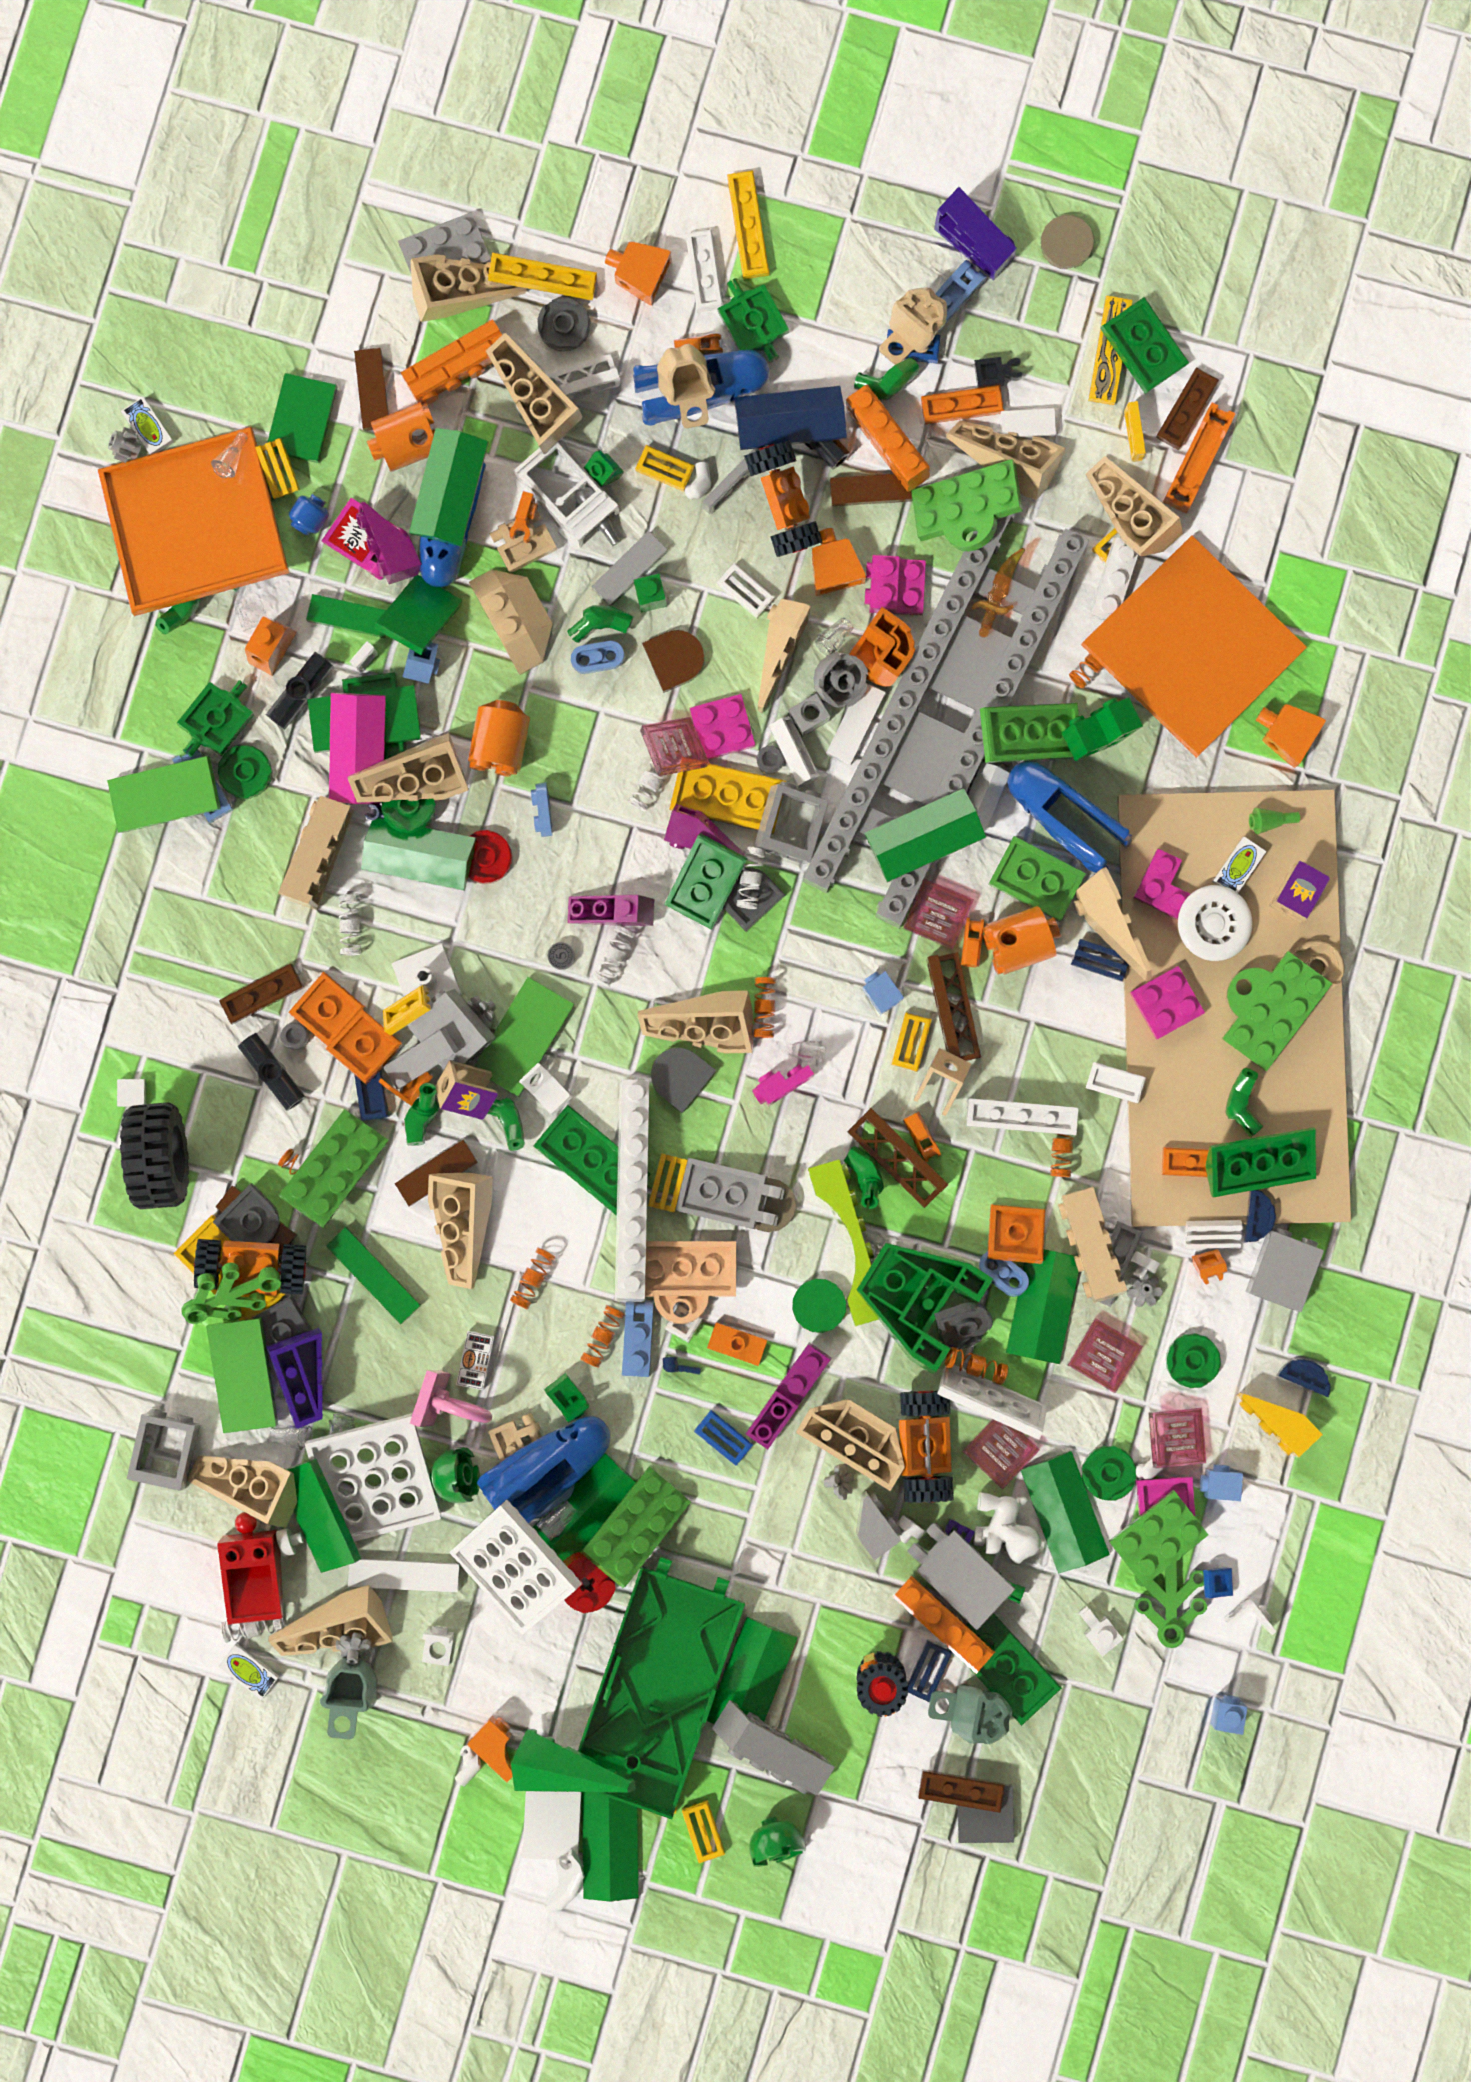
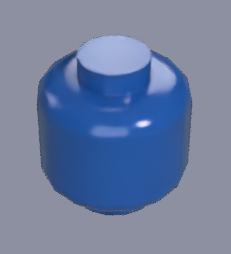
M312 494L310 497L300 496L289 512V517L292 520L291 525L308 536L310 533H318L329 517V512L324 507L326 502L315 494Z

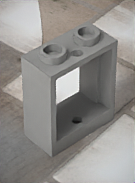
M781 782L771 786L754 847L764 849L767 853L801 864L810 863L828 800L820 798L821 794L815 791L806 790L805 793L796 790V785L788 782ZM782 795L815 806L803 849L770 838Z
M151 1409L150 1413L141 1414L127 1479L178 1491L186 1489L200 1424L193 1423L194 1418L189 1416L177 1415V1419L166 1417L167 1412ZM150 1423L186 1431L177 1475L140 1467Z

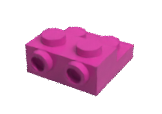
M873 555L872 562H867L866 578H871L870 588H865L864 604L870 605L869 613H878L881 607H883L892 614L923 615L926 560L899 559L900 556Z
M799 1064L787 1072L788 1079L786 1080L780 1071L774 1074L771 1070L758 1079L760 1084L752 1090V1093L760 1105L766 1103L769 1107L813 1078L814 1073L809 1065L803 1068Z

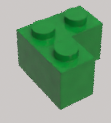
M1117 697L1102 704L1103 707L1091 712V717L1085 719L1081 715L1068 722L1070 726L1061 733L1075 761L1115 746L1143 727L1129 697L1120 701Z

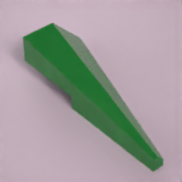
M536 1729L526 1730L511 1762L514 1791L631 1792L636 1790L634 1779H625L617 1775L616 1770L612 1768L605 1769L598 1765L599 1761L569 1746L562 1747L554 1743L555 1739L537 1734Z

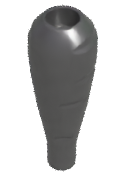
M585 486L576 492L575 498L579 506L595 493L591 487ZM609 516L596 526L606 536L612 547L621 541L612 526Z

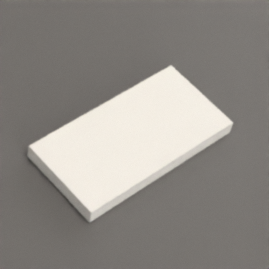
M955 1364L952 1368L944 1367L938 1395L1036 1439H1040L1044 1429L1046 1405L995 1382L993 1383L986 1378L982 1379L981 1376L969 1375L964 1368L959 1371L960 1367Z
M569 1746L575 1750L579 1748L577 1746ZM526 1791L522 1858L557 1860L560 1858L561 1860L570 1861L567 1858V1854L571 1849L578 1856L581 1792Z

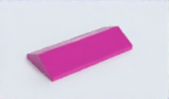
M331 693L329 799L350 804L382 803H357L347 777L384 761L386 695Z

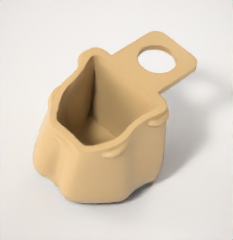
M925 287L908 290L892 307L889 325L894 332L880 345V353L896 365L902 362L913 350L918 353L926 352L935 335L945 325L947 318L946 301L938 297L931 288ZM892 342L900 343L903 347V353L898 356L892 355L888 350L889 344Z
M685 344L678 348H668L657 365L659 390L669 404L679 405L684 428L705 425L709 421L706 399L711 398L715 393V388L712 385L711 377L707 370L706 358L697 348L690 344ZM699 407L702 410V415L698 420L691 421L687 418V412L690 408Z

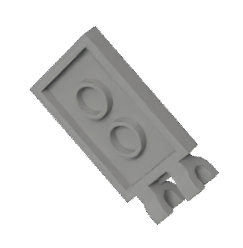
M688 1158L676 1211L751 1229H756L757 1222L777 1226L779 1215L764 1212L767 1196L783 1200L786 1189L767 1185L768 1176Z
M933 1523L926 1530L937 1541L933 1548L927 1553L918 1543H914L907 1552L922 1564L917 1572L976 1630H979L1016 1589L956 1530L948 1535L937 1523Z

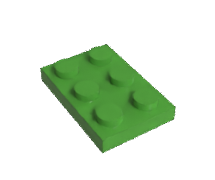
M1013 836L988 885L1032 908L1039 906L1043 914L1051 918L1054 917L1055 920L1060 922L1086 873Z
M1172 1490L1112 1537L1109 1543L1140 1583L1145 1586L1209 1534L1177 1493Z

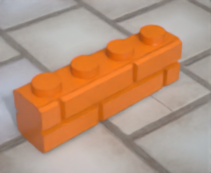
M493 319L400 372L417 403L432 404L439 398L438 395L445 390H448V392L456 390L461 386V381L468 377L476 378L485 371L484 368L492 364L486 350L502 336Z
M868 385L863 386L846 399V411L867 439L870 440L873 447L898 480H901V484L907 492L913 490L930 477V466Z
M913 1576L893 1596L976 1674L995 1653L992 1648Z

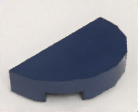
M1259 1190L1249 1191L1244 1243L1257 1242L1264 1238L1273 1229L1276 1220L1274 1205Z
M1305 1359L1292 1360L1282 1366L1276 1375L1329 1398L1331 1386L1328 1376L1323 1367L1314 1361Z

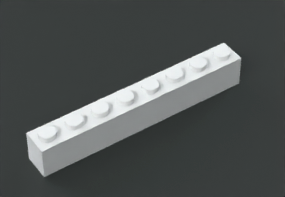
M622 1079L620 1083L615 1301L642 1302L645 1299L649 1080Z

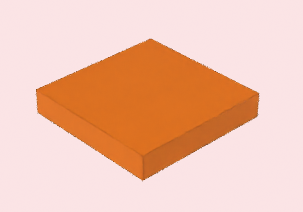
M323 972L288 1013L328 1046L362 1009L364 1010L365 1006L327 973Z
M362 1009L325 1049L367 1085L398 1052L403 1044L394 1035L384 1032V1027Z
M991 1204L987 1259L1042 1264L1045 1209Z

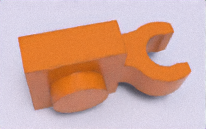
M522 492L515 515V523L509 533L510 538L513 540L518 531H523L525 533L524 543L530 541L531 533L527 526L530 519L534 520L538 509V504L535 503L532 493Z

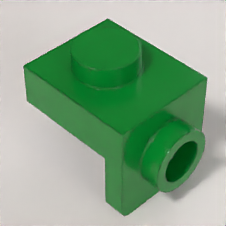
M601 450L596 451L584 466V469L600 487L620 479L624 473L608 453L604 454Z
M566 1373L544 1389L547 1396L562 1412L567 1422L581 1417L590 1406L584 1394Z

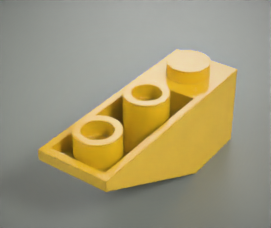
M1239 1392L1237 1394L1242 1400L1239 1405L1250 1416L1254 1413L1261 1420L1258 1425L1266 1434L1270 1436L1273 1433L1280 1440L1277 1445L1288 1456L1293 1454L1296 1457H1300L1323 1435L1304 1414Z

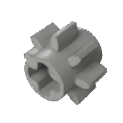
M123 427L122 432L115 430L112 433L108 449L113 451L114 459L126 463L128 458L136 459L141 448V440L137 439L136 431Z

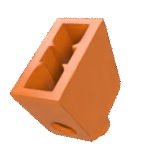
M632 241L628 243L624 254L610 248L605 258V264L616 268L614 275L615 283L652 306L671 264V251Z
M833 528L819 531L822 539L821 545L813 547L811 553L816 596L865 584V572L850 540L846 538L837 541Z
M263 616L245 647L248 663L273 676L297 632L272 618Z
M1285 704L1278 714L1263 707L1255 720L1268 728L1262 741L1293 768H1296L1301 763L1326 722L1324 718Z

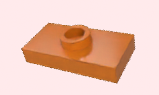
M716 1322L707 1348L759 1366L767 1340Z

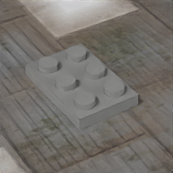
M472 212L398 241L410 273L412 258L436 254L444 255L447 259L461 260V258L470 259V262L480 264L491 262Z

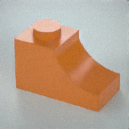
M492 1715L470 1738L467 1745L503 1780L508 1782L512 1778L511 1760L507 1751V1741L512 1735L509 1731L511 1728L501 1717L496 1719Z

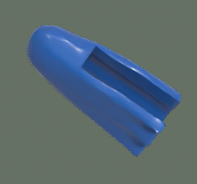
M737 350L704 355L708 373H716L718 385H714V395L706 399L707 410L732 402L734 397L752 394L760 390L768 381V363L756 351ZM658 364L650 366L635 365L633 368L635 393L659 388ZM665 396L642 401V420L645 425L651 426L681 418L679 405L669 404ZM692 407L688 410L687 416L701 413L702 410L699 407Z
M483 463L462 547L420 537V572L422 578L430 586L446 587L453 583L459 574L467 545L469 529L478 503L483 474L486 469L485 463Z
M1024 761L1015 765L1010 771L1007 784L1011 795L1023 806L1028 814L1030 813L1057 842L1079 859L1088 870L1097 873L1102 868H1109L1106 865L1107 861L1047 812L1061 795L1071 801L1124 847L1127 848L1132 842V835L1129 833V829L1123 827L1118 821L1039 763Z
M583 1417L519 1449L483 1474L477 1484L494 1510L508 1500L529 1524L557 1498L578 1482L600 1460L609 1447L610 1430L599 1417Z

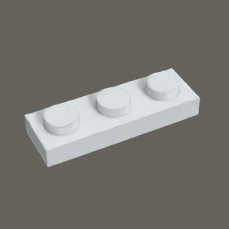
M1113 538L1089 612L1090 616L1106 620L1123 603L1138 554L1125 544L1121 538Z

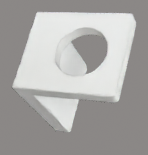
M537 1063L519 1081L552 1116L572 1098L540 1063ZM538 1073H541L540 1079L537 1082L530 1084V1080L532 1079V1077Z
M1250 1599L1244 1601L1223 1618L1225 1623L1231 1626L1251 1610L1267 1632L1271 1635L1276 1633V1630L1268 1621L1272 1618L1262 1605L1257 1607Z
M432 1626L431 1629L427 1628L422 1638L425 1640L422 1662L449 1666L454 1633L448 1632V1628L441 1626ZM435 1642H440L445 1646L446 1652L441 1658H435L430 1653V1646Z

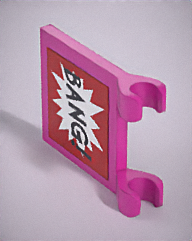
M350 498L321 542L360 566L375 578L382 580L384 577L380 575L377 563L372 561L375 557V552L371 553L366 541L368 536L365 529H360L357 523L356 514H358L360 503ZM392 524L396 529H398L402 534H404L408 539H410L409 535L405 530Z

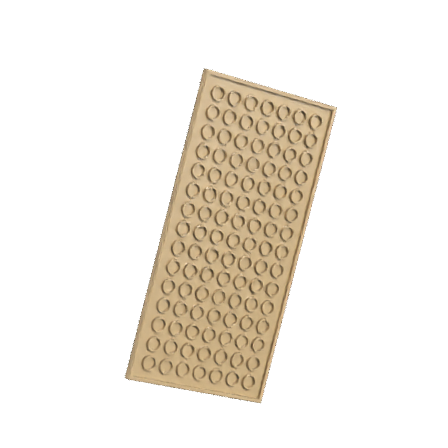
M1334 790L1118 795V822L1123 827L1129 829V833L1132 835V842L1127 848L1119 842L1122 914L1129 915L1133 928L1131 936L1132 938L1138 937L1152 969L1150 981L1179 966L1205 1014L1156 1040L1130 994L1133 990L1150 981L1146 982L1129 965L1123 981L1126 1072L1147 1078L1139 1104L1127 1100L1131 1227L1186 1226V1221L1241 1220L1242 1224H1246L1249 1191L1213 1198L1210 1193L1208 1177L1162 1175V1150L1164 1147L1209 1150L1211 1145L1312 1127L1316 1129V1179L1259 1189V1191H1262L1275 1207L1276 1220L1274 1224L1351 1222L1342 979L1335 989L1324 994L1267 1071L1221 1039L1237 1018L1227 1002L1228 985L1237 973L1248 968H1262L1272 972L1287 951L1293 954L1298 947L1311 941L1326 942L1334 946L1341 954ZM1254 808L1282 813L1299 812L1300 822L1283 824L1280 827L1257 835L1254 830L1250 829L1249 815L1253 812ZM1244 836L1266 851L1238 892L1246 901L1251 911L1253 922L1251 936L1246 946L1237 955L1222 961L1205 960L1193 954L1185 946L1179 934L1177 919L1133 897L1157 849L1182 860L1171 885L1191 894L1202 887L1216 885L1212 881ZM1299 861L1308 864L1330 878L1308 919L1301 923L1270 906L1290 868L1293 865L1296 866ZM1212 903L1211 907H1216L1217 903ZM1222 906V908H1221V909L1224 910L1225 912L1228 910V909H1227L1226 907H1224V906ZM1230 914V921H1233L1232 915ZM1230 926L1229 932L1232 933L1233 926ZM1226 936L1222 937L1224 942L1228 939ZM1211 940L1212 944H1217L1216 940ZM1317 960L1312 961L1310 967L1321 975L1324 970L1322 963ZM1246 979L1239 980L1236 984L1237 992L1241 995L1248 994L1251 990V983ZM1243 1068H1249L1258 1073L1257 1081L1250 1095L1248 1109L1263 1125V1128L1252 1137L1248 1136L1235 1119H1228L1225 1113L1228 1096Z

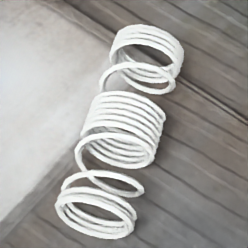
M657 750L653 757L657 761L659 758L661 765L664 767H670L669 765L673 764L674 759L670 756L668 757V755L666 757L664 753L665 758L663 761L660 751ZM649 762L650 767L657 774L644 771L639 780L638 787L645 794L633 792V798L628 800L631 805L642 811H646L648 806L639 801L634 794L653 799L639 784L657 792L662 781L652 775L661 778L665 777L653 768L651 763L660 765L659 762Z
M746 847L744 857L749 855L764 858L766 850ZM747 859L748 861L756 864H747L744 865V867L763 866L764 864L753 861L751 859ZM743 867L744 871L741 872L740 884L748 888H741L738 892L751 899L737 900L736 905L741 908L757 909L758 905L756 903L742 901H758V899L743 894L740 891L760 889L758 886L761 885L762 874L748 871Z
M356 894L340 895L339 907L353 911L344 913L339 917L341 919L339 921V932L353 934L352 936L342 938L340 942L345 945L355 946L340 949V954L346 956L360 955L361 950L356 949L360 948V945L345 943L342 940L361 935L359 933H352L361 931V920L341 918L344 915L360 912V910L341 906L342 904L360 903V896Z
M616 925L614 932L625 942L614 939L609 940L612 946H606L602 957L610 962L599 961V965L610 974L594 971L591 977L593 980L608 987L611 986L613 981L600 974L615 977V974L601 963L620 966L626 955L625 952L613 945L611 941L630 945V942L616 931L631 938L635 936L634 932L620 925Z
M284 1615L282 1619L273 1620L272 1632L269 1631L266 1622L262 1621L261 1634L259 1621L244 1623L246 1635L243 1632L241 1623H239L237 1639H234L232 1636L230 1625H227V1621H222L221 1634L223 1641L228 1643L231 1641V1638L237 1641L240 1636V1630L247 1639L261 1636L264 1625L267 1631L272 1634L274 1630L279 1631L285 1627Z

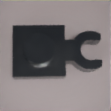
M1001 357L974 360L977 388L997 385L1004 386V378H1008L1011 381L1022 379V372L1014 373L1011 370V367L1020 365V359L1012 358L1007 364H1002Z

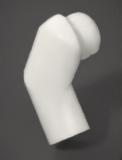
M708 462L695 464L697 478L691 485H687L685 488L687 498L691 500L699 499L710 489L711 478Z
M1152 1443L1151 1459L1146 1464H1138L1136 1467L1138 1478L1151 1480L1163 1470L1165 1461V1449L1163 1447H1166L1165 1444H1160L1158 1460L1159 1444L1157 1448V1443Z
M468 1745L463 1746L460 1751V1755L463 1756L464 1767L455 1776L456 1781L463 1787L481 1769L480 1757Z

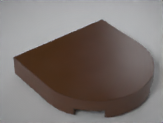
M669 631L642 643L663 693L691 682L698 676L703 667L704 651L702 645L694 635L686 631Z

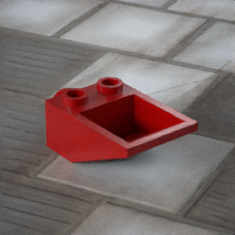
M246 1512L240 1513L235 1519V1527L242 1534L225 1535L217 1543L227 1625L283 1618L281 1552L276 1537L278 1530L253 1532L257 1526V1519ZM261 1548L264 1554L257 1555L255 1550ZM231 1551L235 1552L237 1557L232 1558Z

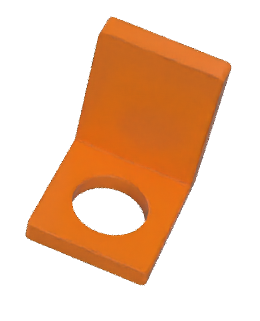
M425 1072L406 1084L401 1091L395 1089L382 1078H380L379 1082L412 1106L419 1097L420 1086L424 1083H429L433 1076Z

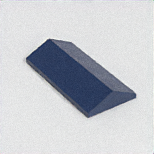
M840 386L734 397L740 450L763 448L788 440L791 441L792 445L847 438L844 402Z

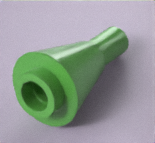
M1254 808L1253 812L1249 815L1250 829L1254 830L1257 835L1280 827L1283 824L1300 822L1299 812L1282 813Z

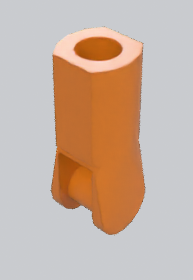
M715 333L674 340L675 348L690 344L703 355L723 353V348L720 347L719 340L722 339L721 334ZM701 343H709V348H701Z
M966 917L961 966L977 968L980 965L984 919L974 921L970 920V917ZM969 931L978 932V939L968 938Z
M920 1112L905 1118L903 1121L924 1161L927 1163L929 1158L935 1155L941 1156L939 1148ZM928 1138L931 1145L923 1149L919 1142Z

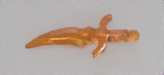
M1021 548L1012 554L1002 564L993 580V587L988 592V601H978L972 606L973 610L977 608L986 610L981 628L979 629V635L982 638L989 635V630H991L996 615L1007 614L1014 607L1013 605L1007 607L1000 605L1002 600L1008 595L1014 570L1025 552V548Z

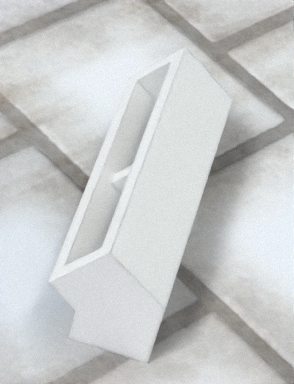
M791 716L780 718L769 725V729L779 750L783 754V758L797 787L800 788L819 777Z
M982 761L968 797L976 809L985 832L1008 780L1009 772Z

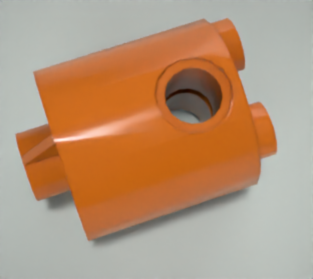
M421 402L371 422L376 437L368 440L367 444L374 461L385 458L390 472L428 458L435 429L431 430L430 427L431 424H434L427 403L421 405ZM416 429L424 430L420 436L412 435Z
M495 700L478 707L468 762H470L469 768L479 771H485V768L496 769L495 774L511 777V774L517 775V772H520L530 717L517 704L505 700Z
M1039 906L996 920L983 927L985 934L983 935V940L987 950H993L994 959L992 962L997 975L1002 973L1006 975L1057 956L1054 940L1061 938L1059 927L1054 917L1046 920Z

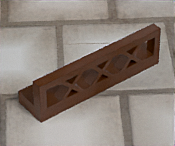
M958 952L927 957V967L946 1051L965 1061L981 1058ZM953 959L956 971L951 979L942 974L940 962ZM956 975H957L959 984H957L956 982L953 981V979L955 978ZM950 984L961 991L962 997L957 1005L948 1001L946 990ZM962 1001L964 1005V1010L959 1008V1005ZM956 1010L965 1015L967 1019V1024L962 1032L955 1028L952 1016ZM967 1028H969L970 1037L964 1034ZM962 1037L972 1042L974 1054L960 1056L958 1042Z
M872 1108L847 1131L923 1208L949 1185ZM867 1121L874 1128V1140H863L855 1131ZM877 1132H878L885 1140H877ZM867 1143H874V1150ZM877 1143H889L893 1147V1159H882L878 1155ZM897 1152H898L904 1159H897ZM886 1162H894V1170ZM897 1162H909L913 1166V1178H901L897 1174ZM916 1170H917L924 1178H916ZM905 1181H913V1189ZM916 1181H928L935 1190L923 1200L916 1193Z

